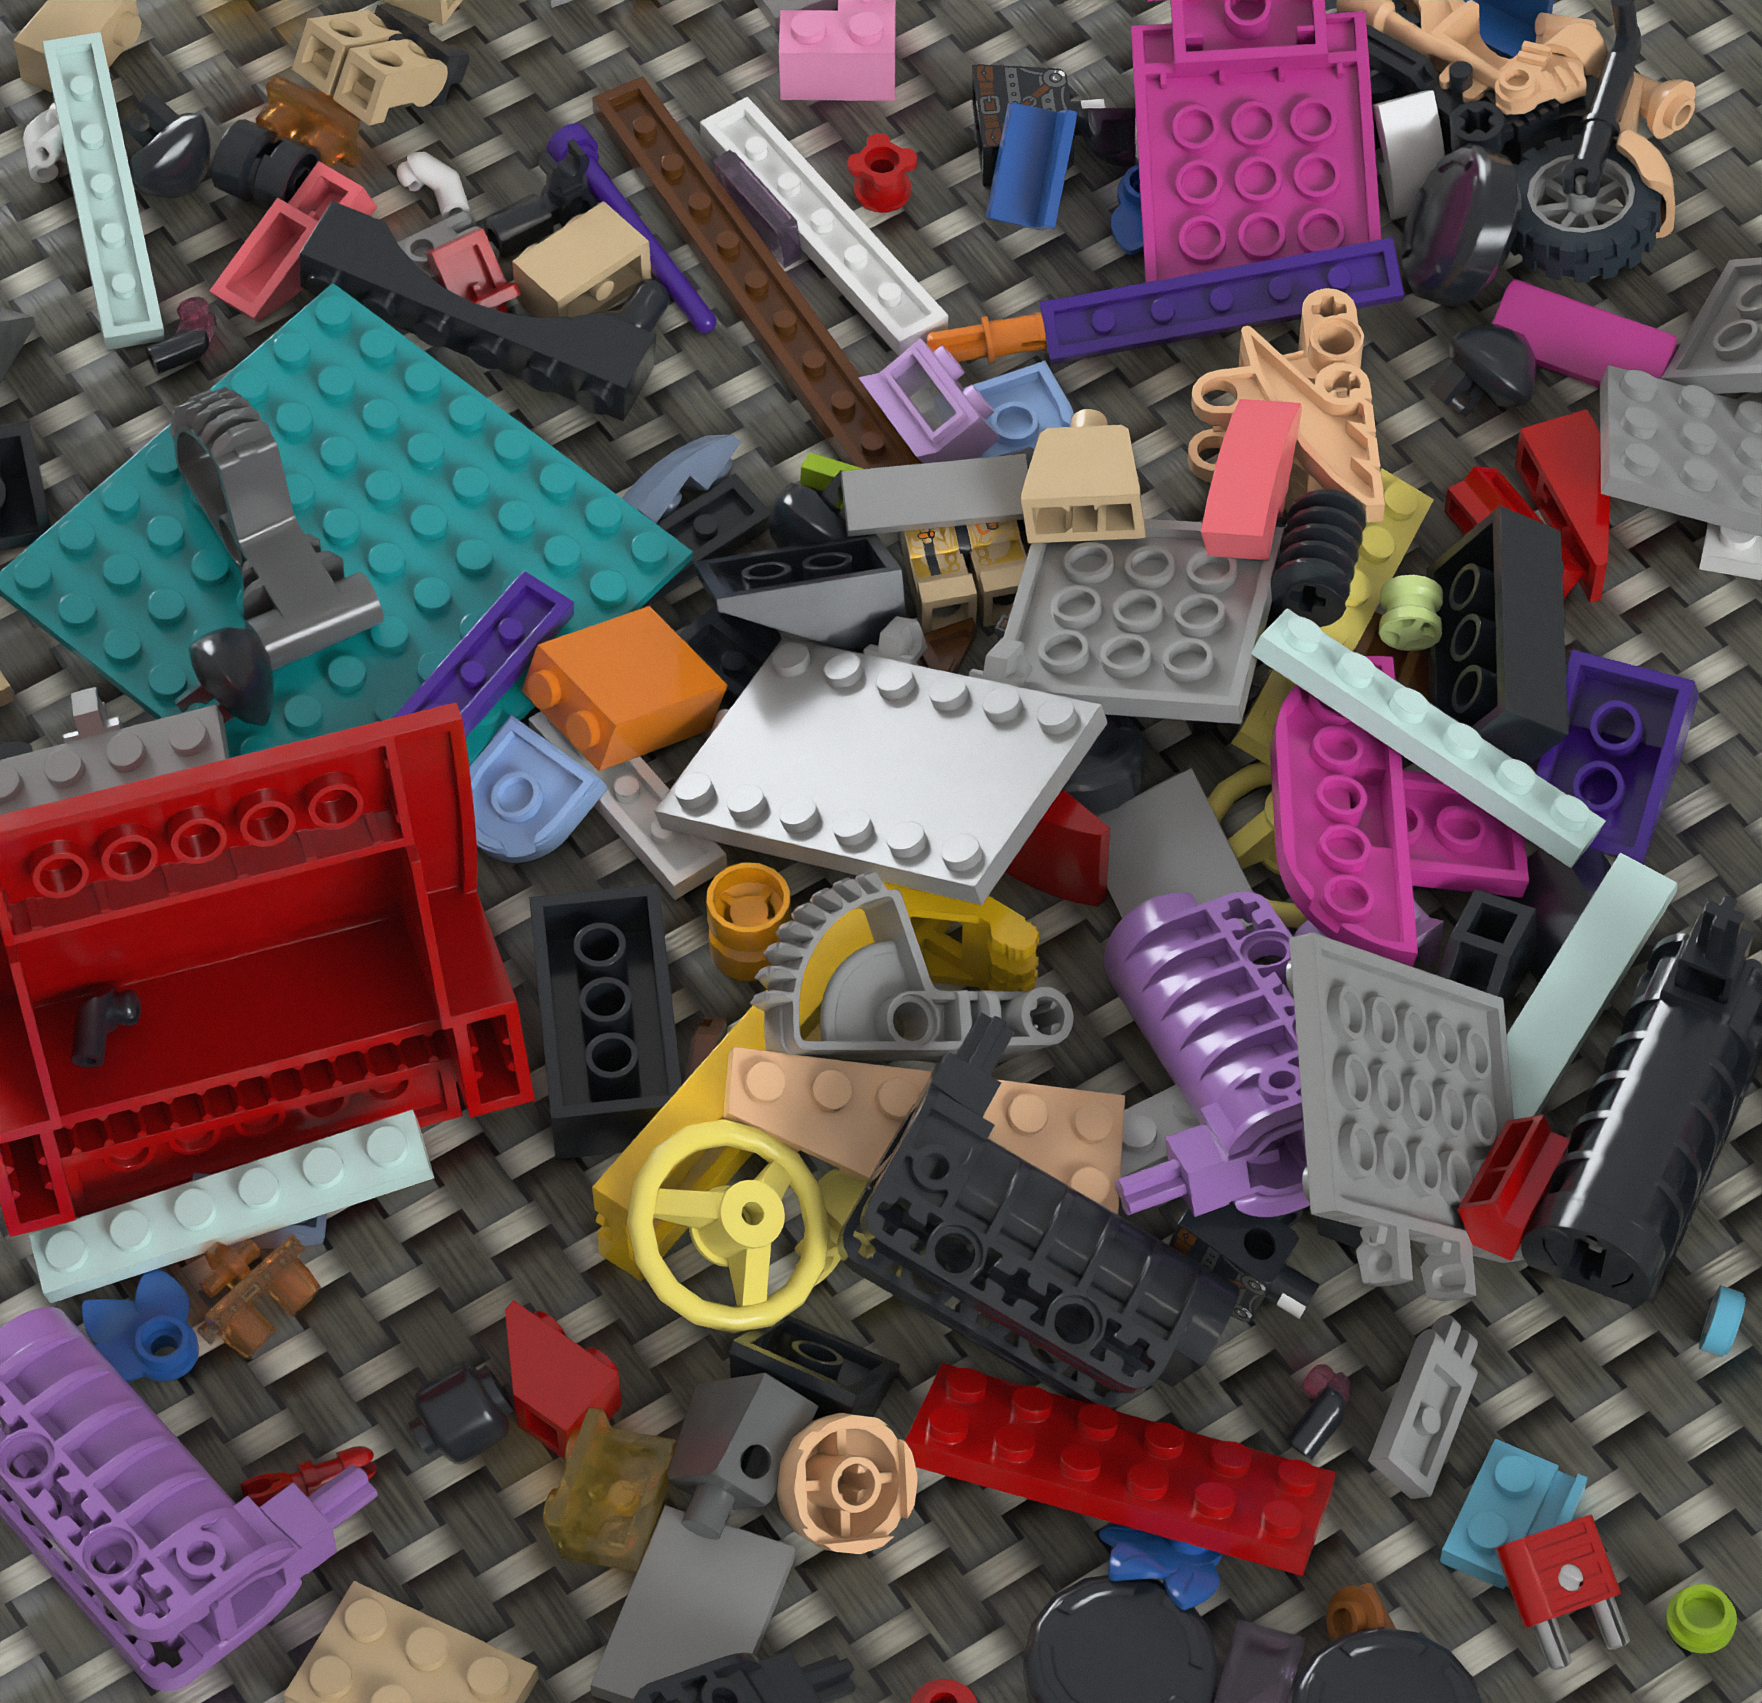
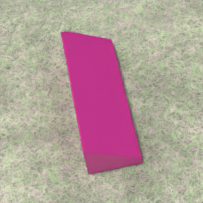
M1512 279L1509 282L1492 323L1524 334L1535 355L1537 366L1599 388L1600 381L1608 365L1625 370H1641L1655 378L1661 379L1675 355L1678 341L1677 337L1673 334L1517 279Z

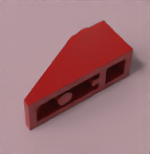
M1586 409L1520 429L1514 467L1546 525L1561 531V543L1586 571L1578 583L1591 603L1601 600L1608 564L1611 496L1601 494L1600 430Z

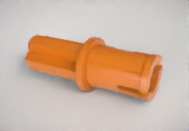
M1041 312L988 321V317L985 316L981 317L980 325L931 332L926 338V344L933 351L943 345L957 362L987 357L988 364H993L997 357L1047 350Z

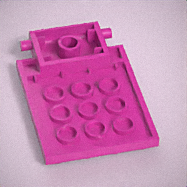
M1147 0V2H1150V1H1166V0ZM1170 0V24L1131 26L1145 282L1381 240L1366 11L1326 14L1325 0Z

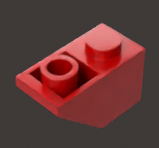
M513 1300L505 1309L517 1426L571 1463L622 1406L618 1369L611 1359L600 1350L593 1347H588L585 1350L567 1338L563 1328L548 1314L542 1311H535L533 1314Z

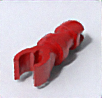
M356 1446L336 1452V1458L313 1465L311 1460H307L297 1464L296 1472L290 1474L286 1472L266 1473L244 1481L241 1484L244 1498L249 1496L258 1507H261L294 1482L305 1496L308 1497L351 1464L356 1468L360 1467L367 1474L368 1479H370L377 1470V1465L371 1461L374 1453L368 1447Z

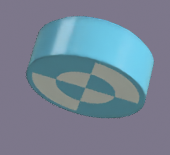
M1722 1285L1718 1287L1705 1319L1699 1342V1350L1720 1357L1729 1353L1742 1319L1746 1302L1744 1293Z

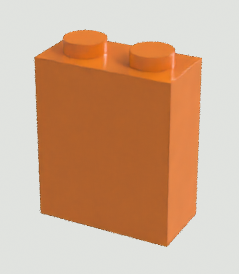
M648 606L538 644L521 691L598 771H602L710 731L728 685Z

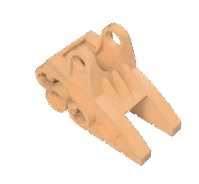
M1326 288L1316 290L1307 296L1302 307L1298 352L1281 355L1252 327L1244 326L1241 330L1239 366L1237 368L1212 371L1197 380L1192 390L1191 406L1193 412L1201 421L1210 425H1217L1213 426V429L1204 430L1196 434L1189 442L1187 462L1190 470L1197 477L1206 482H1212L1216 464L1203 461L1198 454L1205 449L1221 448L1231 417L1240 399L1301 403L1302 413L1284 507L1285 510L1288 512L1292 503L1305 493L1315 490H1336L1349 494L1361 503L1366 511L1367 522H1383L1385 502L1377 438H1375L1376 428L1373 405L1371 404V387L1367 375L1361 370L1364 334L1358 325L1354 301L1346 293L1337 289ZM1222 390L1230 393L1236 401L1230 406H1213L1205 402L1203 396L1210 391Z

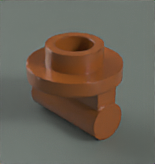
M1372 1583L1343 1587L1333 1595L1328 1605L1326 1624L1331 1641H1334L1341 1635L1370 1628L1378 1629L1384 1627L1396 1629Z

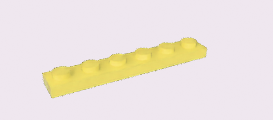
M1383 468L1380 470L1385 502L1383 522H1367L1362 532L1363 541L1358 549L1359 558L1354 566L1355 575L1350 583L1351 592L1345 602L1347 608L1343 616L1331 625L1319 627L1322 632L1354 652L1380 603V591L1383 584L1393 578L1434 501L1433 498ZM1271 668L1231 744L1271 767L1270 742L1272 732L1284 700L1297 684Z

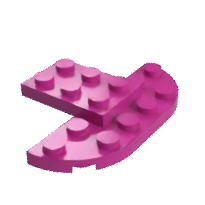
M1365 656L1376 668L1395 680L1393 657ZM1296 685L1289 692L1281 706L1270 742L1276 856L1279 872L1288 894L1302 914L1319 931L1330 939L1413 967L1418 949L1412 886L1474 892L1475 889L1493 895L1523 897L1529 883L1524 836L1430 773L1403 770L1400 753L1303 688Z

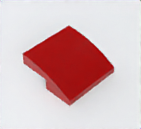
M1063 790L1055 798L1005 872L1023 883L1055 897L1098 907L1107 900L1110 827Z

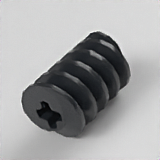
M1315 490L1303 494L1292 503L1287 514V524L1284 528V538L1280 545V555L1276 561L1275 573L1271 580L1272 603L1280 614L1288 608L1298 616L1311 620L1319 627L1331 625L1343 616L1347 608L1345 602L1351 592L1350 583L1355 575L1354 566L1359 558L1358 549L1363 541L1362 532L1367 524L1366 511L1355 498L1336 490Z

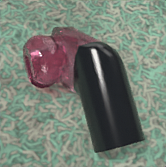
M196 296L182 301L177 308L178 316L182 322L178 326L176 335L146 347L148 360L157 375L198 359L206 353L217 326L215 313L209 312V305L206 299Z
M1326 1364L1316 1365L1306 1376L1302 1384L1303 1390L1307 1396L1314 1399V1402L1285 1439L1290 1446L1311 1461L1341 1424L1352 1388L1351 1382L1343 1372L1336 1374Z

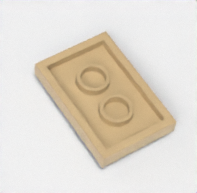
M353 1581L283 1697L285 1703H525L539 1677L537 1666Z

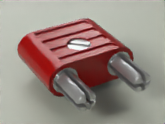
M1592 1514L1495 1548L1523 1627L1525 1629L1533 1626L1549 1670L1565 1668L1572 1662L1556 1618L1591 1605L1607 1649H1618L1630 1642L1614 1599L1615 1596L1622 1593Z

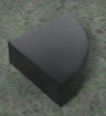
M1135 108L1076 109L1078 112L1077 122L1082 138L1088 148L1099 159L1114 166L1133 167L1136 165Z

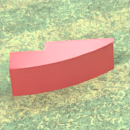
M318 161L288 203L279 198L275 200L209 292L213 297L259 323L304 289L300 283V251L331 201L369 216L374 213L377 206L364 187Z
M1250 399L1239 400L1225 433L1216 462L1201 527V535L1208 556L1270 560L1277 517H1283L1302 413L1301 403Z

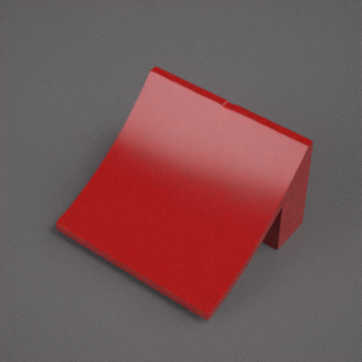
M457 702L0 815V1205L9 1238L75 1221V1215L79 1217L189 1183L194 1172L213 1175L412 1109L418 1119L420 1128L462 1117L454 1072L470 1118L535 1101L517 1000L477 893L478 864L473 794L463 719ZM116 987L118 991L134 990L141 1000L140 1020L132 1026L121 1024L118 1029L107 1034L105 1063L102 1066L84 1068L74 1065L71 1062L75 1013L79 1004L85 998L104 988Z

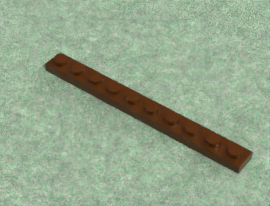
M642 76L592 97L593 113L842 462L863 469L923 464L915 456L858 377H861V375L646 79Z

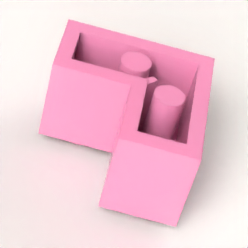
M838 0V11L780 10V100L895 101L896 0Z

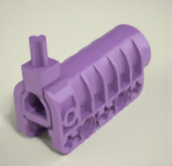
M1237 892L1198 905L1190 893L1164 894L1152 898L1130 911L1118 923L1108 939L1103 962L1105 974L1201 1124L1165 1137L1168 1154L1167 1162L1115 1181L1116 1191L1121 1198L1122 1207L1127 1216L1181 1196L1194 1217L1229 1205L1231 1201L1239 1211L1257 1217L1284 1215L1310 1206L1304 1194L1302 1183L1303 1172L1307 1166L1294 998L1284 985L1287 982V964L1291 960L1289 938L1293 936L1268 900L1262 895L1253 892ZM1243 918L1245 922L1253 923L1254 932L1246 935V929L1239 919ZM1268 955L1284 958L1282 961L1270 965H1256L1253 963L1256 959Z
M55 1307L38 1308L19 1315L0 1327V1517L137 1675L153 1689L164 1692L174 1691L188 1685L270 1623L294 1597L302 1584L300 1578L310 1573L337 1552L333 1529L378 1496L377 1490L369 1483L367 1474L360 1467L356 1468L351 1464L308 1497L293 1482L261 1507H258L249 1496L236 1504L64 1311ZM12 1461H14L13 1464L17 1477L10 1472ZM56 1502L62 1506L60 1516L58 1513ZM24 1514L28 1516L35 1526L30 1525L24 1520ZM94 1559H96L99 1571L93 1567ZM140 1597H141V1598L144 1600V1602H145L144 1607H142ZM107 1608L117 1620H113L106 1614ZM150 1642H161L169 1651H174L181 1646L178 1651L181 1663L174 1668H171L165 1662L153 1667L157 1661Z

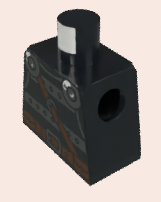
M972 65V110L983 186H992L1008 103L1014 102L1059 112L1066 109L1076 111L1079 108H1105L1104 99L1071 101L1067 74L1058 68ZM1077 120L1067 170L1074 165L1075 136H1081Z
M1232 1201L1229 1202V1205L1196 1217L1188 1208L1178 1223L1169 1243L1173 1248L1240 1287L1239 1296L1231 1316L1242 1322L1251 1323L1265 1299L1300 1319L1320 1286L1316 1281L1287 1265L1299 1240L1295 1231L1274 1216L1257 1217L1239 1211Z

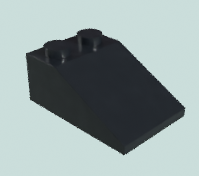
M877 534L851 536L694 562L695 574L717 611L845 650L854 649L856 652L864 654V649L870 644L878 646L880 633L896 616L906 618L902 569Z

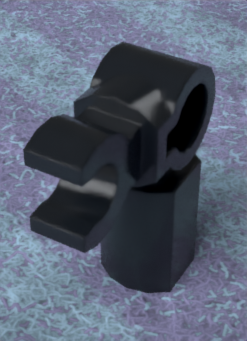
M574 139L567 141L568 153L558 163L555 162L548 152L541 154L539 164L546 174V184L540 197L533 193L483 218L488 241L492 242L498 249L500 257L505 258L554 233L553 226L560 224L562 227H565L573 217L584 214L597 205L595 197L588 190L587 178L585 176L589 166V157Z

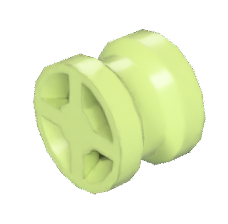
M1402 575L1384 583L1380 591L1381 607L1386 611L1379 622L1381 640L1388 646L1406 651L1423 650L1439 642L1442 636V622L1436 613L1443 604L1441 586L1430 578L1418 575Z

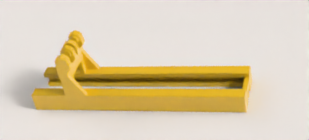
M883 882L888 890L897 889L902 895L931 982L978 987L983 991L1026 992L1035 989V983L1038 979L1036 967L1038 966L1039 957H1036L1037 944H1039V932H1037V926H1033L1031 921L1026 922L1025 917L989 895L984 903L979 905ZM862 909L850 910L839 918L826 931L810 956L804 972L799 999L800 1036L804 1041H821V1004L827 984L835 970L852 953L864 946L875 943L865 912ZM955 921L962 924V944L945 934ZM755 1006L748 1010L592 1187L594 1210L598 1212L596 1223L602 1226L597 1231L599 1255L640 1282L645 1277L636 1265L627 1226L633 1181L654 1147L688 1125L723 1120L728 1053L733 1047L766 1051L764 1011ZM730 1146L698 1150L672 1168L661 1188L707 1192L715 1187L725 1186L754 1152ZM653 1218V1227L660 1256L663 1257L689 1226Z

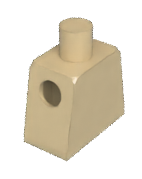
M1084 409L1072 416L1070 427L1047 428L1040 432L1021 492V505L1028 543L1139 539L1146 537L1140 486L1128 428L1123 425H1107V419L1101 412Z

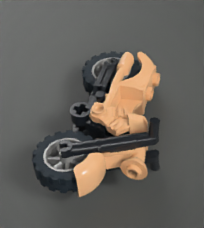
M1325 0L1326 14L1366 11L1372 105L1426 90H1433L1445 152L1450 154L1470 143L1509 157L1520 182L1522 202L1518 230L1510 251L1514 256L1520 254L1522 256V264L1534 272L1540 268L1546 271V277L1561 280L1563 276L1574 277V282H1590L1591 276L1601 275L1603 279L1618 275V269L1624 266L1628 269L1636 266L1641 261L1643 251L1649 253L1656 243V238H1663L1671 234L1675 221V195L1670 167L1660 151L1644 136L1637 133L1642 116L1647 118V126L1657 139H1663L1682 129L1693 115L1696 89L1694 83L1682 79L1668 80L1663 83L1640 74L1635 68L1642 47V40L1637 24L1634 0H1611L1615 40L1610 53H1608L1601 33L1592 24L1582 21L1567 25L1543 45L1524 41L1522 51H1519L1512 59L1500 57L1490 50L1480 36L1479 4L1473 0H1469L1466 3L1463 0ZM1373 114V125L1376 126ZM1549 198H1552L1553 200L1558 202L1554 204L1542 205ZM1617 199L1624 208L1607 205V203ZM1564 219L1561 224H1557L1552 221ZM1601 220L1607 221L1606 223L1600 225Z

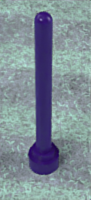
M572 123L555 132L548 141L546 152L558 163L568 153L567 141L574 139L589 157V166L585 176L590 192L599 203L603 201L607 203L649 241L651 272L665 286L670 297L693 327L700 333L711 332L716 326L715 315L598 164V144L585 126L580 123Z

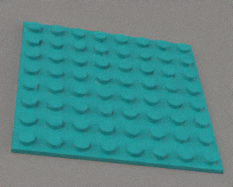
M334 283L327 287L210 389L212 392L224 387L230 390L233 389L249 401L252 408L259 412L261 420L268 424L270 432L278 445L293 512L300 528L305 535L311 534L320 540L321 552L331 551L343 559L344 577L360 571L365 574L375 590L384 617L383 622L272 671L274 703L268 723L265 726L246 724L233 717L224 724L230 758L391 719L523 570L574 602V616L554 637L555 639L639 610L693 559V551ZM171 424L0 571V596L156 719L181 714L182 712L176 705L175 699L199 682L190 662L189 647L202 635L225 627L245 629L243 576L178 469L174 441L170 434ZM529 667L466 737L469 767L493 740L494 735L511 715L520 721L535 707L532 701L521 691ZM213 699L206 705L194 703L185 712L208 707L217 700Z

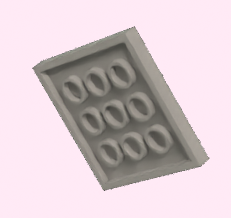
M1144 519L1145 538L1031 543L1003 637L1024 642L1025 644L1024 649L1029 664H1032L1033 667L1032 672L1025 680L1028 684L1026 689L1101 704L1104 713L1108 715L1242 723L1258 659L1251 652L1260 635L1265 631L1272 603L1271 580L1275 573L1276 561L1280 555V545L1284 538V527H1275L1269 561L1208 556L1201 535L1203 522Z

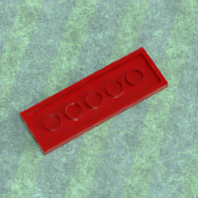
M941 1363L905 1440L913 1453L915 1467L1179 1542H1186L1190 1545L1303 1576L1332 1495L1336 1472L1313 1466L1303 1460L1283 1458L1247 1448L1238 1442L1222 1441L1180 1429L1170 1423L1150 1421L1114 1411L1105 1405L1085 1403L1049 1393L1040 1387L1024 1386L982 1374L975 1369L959 1368L945 1363Z

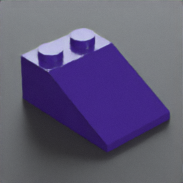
M1572 649L1568 660V673L1566 677L1567 712L1570 716L1568 736L1540 757L1536 775L1566 795L1578 798L1590 811L1606 821L1596 838L1589 845L1590 848L1616 858L1622 853L1644 864L1689 733L1699 698L1696 683L1693 680Z

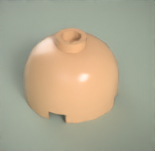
M837 1413L811 1421L792 1438L780 1461L776 1494L782 1515L795 1533L824 1550L862 1554L883 1547L894 1537L889 1536V1534L897 1527L900 1519H908L915 1505L918 1475L913 1453L906 1442L897 1439L892 1430L886 1427L888 1424L876 1417Z

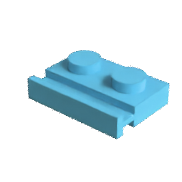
M1495 1439L1444 1544L1440 1563L1504 1590L1505 1586L1508 1587L1495 1548L1570 1522L1585 1491L1588 1477L1578 1474L1575 1478L1559 1471V1465Z

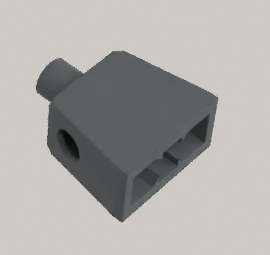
M766 1373L698 1383L667 1471L669 1482L692 1496L682 1519V1525L696 1535L717 1540L721 1537L731 1510L766 1506L772 1500L777 1490L782 1457L792 1438L813 1420L818 1405Z

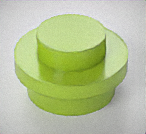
M1695 1584L1680 1590L1672 1597L1667 1607L1665 1622L1670 1636L1682 1648L1695 1653H1712L1725 1647L1732 1639L1736 1629L1737 1615L1732 1602L1720 1589L1708 1584Z

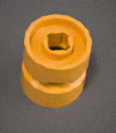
M743 862L725 868L714 877L708 887L706 904L709 924V952L714 965L725 975L739 981L756 982L758 980L754 977L758 974L759 970L772 966L763 953L767 950L768 946L780 942L775 932L782 924L789 922L791 919V896L786 880L775 869L760 863Z

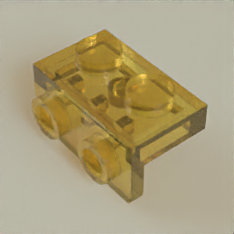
M588 1408L581 1429H575L569 1437L565 1457L566 1469L559 1488H553L549 1492L544 1506V1526L548 1529L561 1558L634 1572L638 1571L670 1485L667 1471L677 1444L675 1439L611 1428L604 1410Z

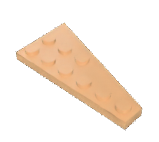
M733 1047L728 1053L723 1119L758 1128L779 1139L796 1152L801 1150L839 1168L838 1172L859 1182L863 1179L868 1181L889 1142L912 1105L915 1104L932 1072ZM998 1080L1001 1082V1085L983 1118L995 1124L988 1138L1118 1214L1119 1194L1116 1191L1115 1181L1120 1179L1125 1095Z

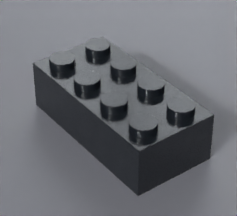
M1499 506L1426 568V577L1436 581L1441 586L1443 592V604L1436 613L1442 622V636L1439 642L1428 648L1429 703L1457 722L1468 725L1476 730L1482 739L1512 759L1520 760L1530 766L1568 736L1570 716L1567 712L1566 677L1568 664L1565 659L1564 626L1566 623V613L1563 606L1562 576L1564 573V563L1561 553V531Z
M659 884L529 897L555 1158L557 1160L622 1153L682 1086Z

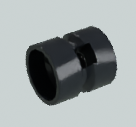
M242 119L229 127L219 143L212 164V181L214 187L246 202L255 199L259 207L269 210L277 198L288 203L318 161L322 163L320 152L314 147L290 137L278 138V135L273 130Z

